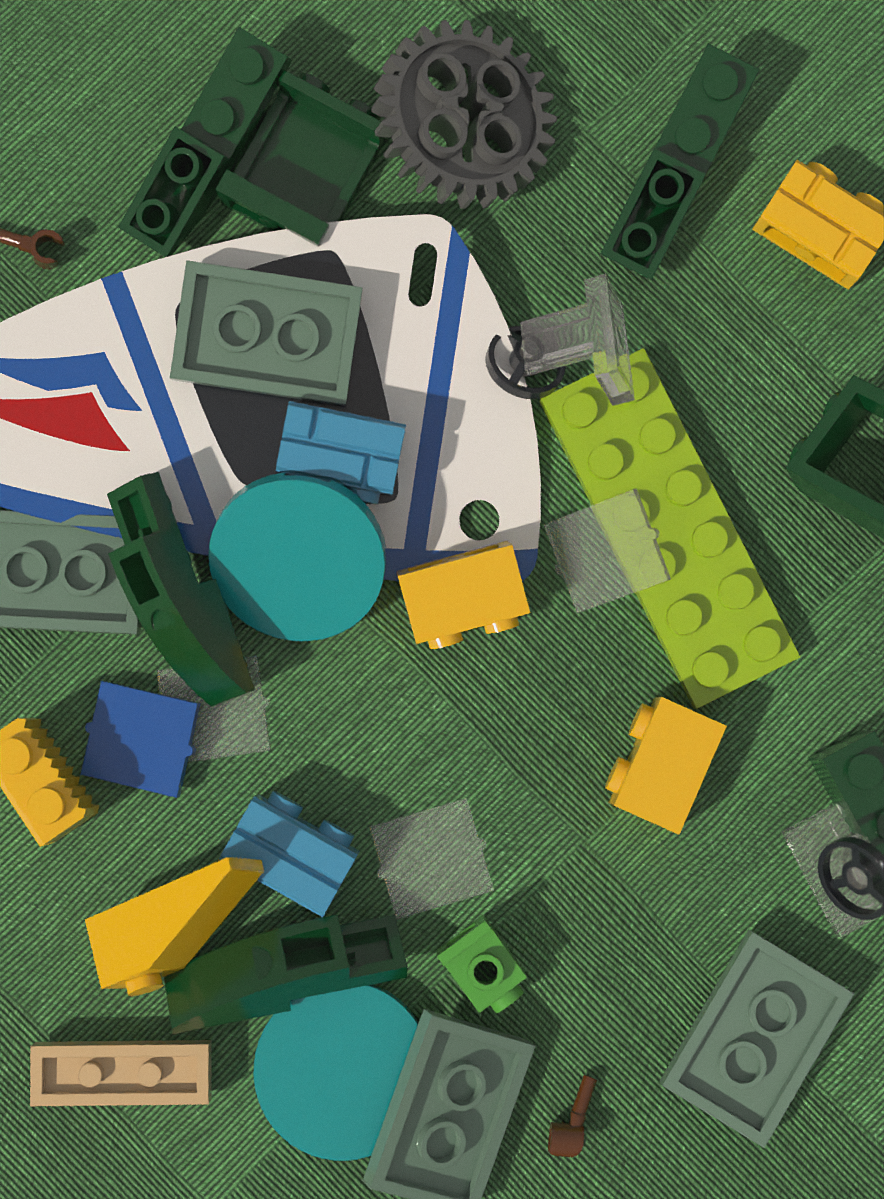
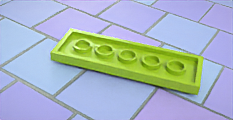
M642 348L541 398L540 404L693 709L702 707L800 658L645 349Z

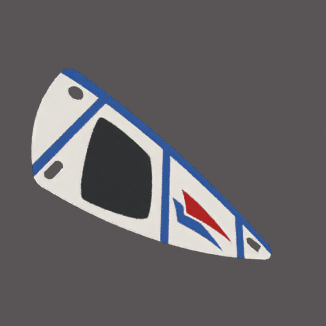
M419 214L371 217L328 222L329 228L319 247L287 229L207 245L101 278L51 298L0 322V507L62 523L79 514L114 516L107 493L140 475L159 472L166 494L171 501L172 511L186 550L191 553L209 556V544L214 526L228 501L251 482L265 476L277 474L276 465L289 401L406 424L392 496L380 494L378 504L364 502L374 514L384 535L386 544L384 580L399 581L397 570L503 541H509L513 546L520 576L523 581L534 569L538 556L541 521V477L538 441L530 399L519 398L504 391L494 382L486 367V352L493 337L497 334L501 338L494 350L496 364L508 379H510L514 372L509 362L513 347L507 335H511L497 300L477 262L455 228L448 221L436 215ZM428 243L437 250L432 295L428 304L416 306L411 303L408 296L414 253L420 244ZM186 260L363 287L346 406L171 380L170 371ZM522 376L518 385L527 387L525 377ZM475 500L489 502L496 508L499 515L497 531L485 540L469 538L460 527L459 517L462 509L468 503ZM73 526L122 538L119 528Z

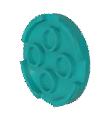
M284 472L265 476L251 482L228 501L214 526L210 538L209 567L212 579H216L225 604L246 624L264 634L279 639L314 641L329 638L346 631L369 612L383 584L386 568V544L381 527L374 514L351 490L331 479L329 482L308 476H286Z
M374 985L290 1000L291 1011L271 1016L261 1034L255 1052L254 1085L264 1115L283 1139L311 1156L333 1161L357 1160L371 1156L419 1022L400 999L384 988L381 989Z

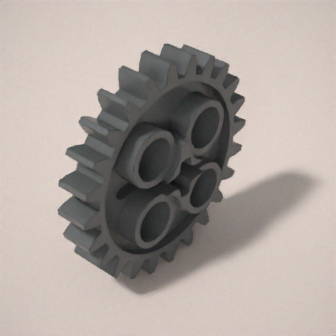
M443 20L434 31V35L426 26L421 27L413 41L407 37L404 38L395 51L397 55H390L382 67L386 74H382L374 86V90L382 96L374 103L371 112L386 118L374 131L375 136L391 137L393 140L392 144L383 154L384 157L395 158L401 156L405 163L399 170L398 176L400 178L406 177L413 172L420 176L416 192L421 194L430 184L436 186L439 204H443L452 192L456 193L461 209H466L475 196H477L483 208H488L497 199V195L504 202L509 200L518 191L517 187L523 190L535 178L533 173H537L548 161L543 153L555 143V139L546 132L557 122V116L542 111L554 98L553 93L537 92L536 85L545 76L544 72L528 74L524 67L529 62L531 54L526 52L516 58L511 55L513 38L510 36L500 45L493 43V29L489 25L479 37L473 35V29L469 20H465L456 34H454L447 20ZM464 68H465V69L467 70V72H468V83H467V84H466V74H465ZM428 77L439 80L446 91L435 88ZM484 83L495 88L499 97L490 94L486 90ZM429 131L441 135L447 147L439 146L435 143ZM485 137L494 140L500 147L501 153L492 150L486 143ZM463 145H464L465 158H466L467 162L464 161V160H463V157H462V147H463Z

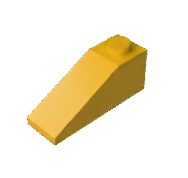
M227 857L85 919L101 989L126 988L128 996H137L163 987L162 978L187 966L263 874L262 861Z

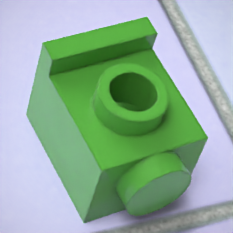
M484 914L437 948L438 959L447 968L479 1013L488 1006H491L495 1013H499L514 1003L524 993L519 983L527 978L525 970ZM481 961L494 963L497 967L495 977L490 981L479 980L474 974V969Z

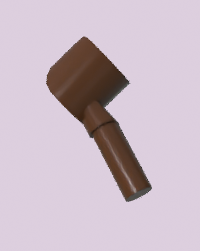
M0 228V243L30 253L35 263L43 269H52L58 266L56 260L42 257L37 253L39 246L44 242H53L59 246H64L63 239L55 231L45 229L38 231L33 236Z
M583 1075L570 1112L569 1124L550 1123L548 1152L551 1155L571 1158L577 1156L582 1151L585 1115L597 1083L596 1079Z

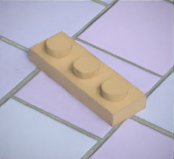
M211 1040L35 1042L30 1046V1106L209 1105L212 1100Z

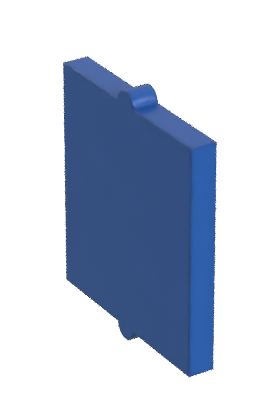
M101 681L93 720L85 726V730L90 734L80 775L175 798L180 797L188 758L196 752L195 746L192 745L201 703Z

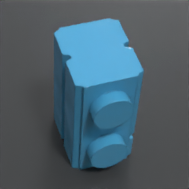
M289 401L276 472H285L286 475L308 476L329 482L331 479L351 490L363 502L378 504L380 494L389 496L393 494L406 424Z
M272 791L268 799L260 794L254 796L219 859L233 857L261 860L264 872L257 881L323 917L360 852L350 846L354 836L325 819L318 828L300 818L299 815L303 807L276 791Z

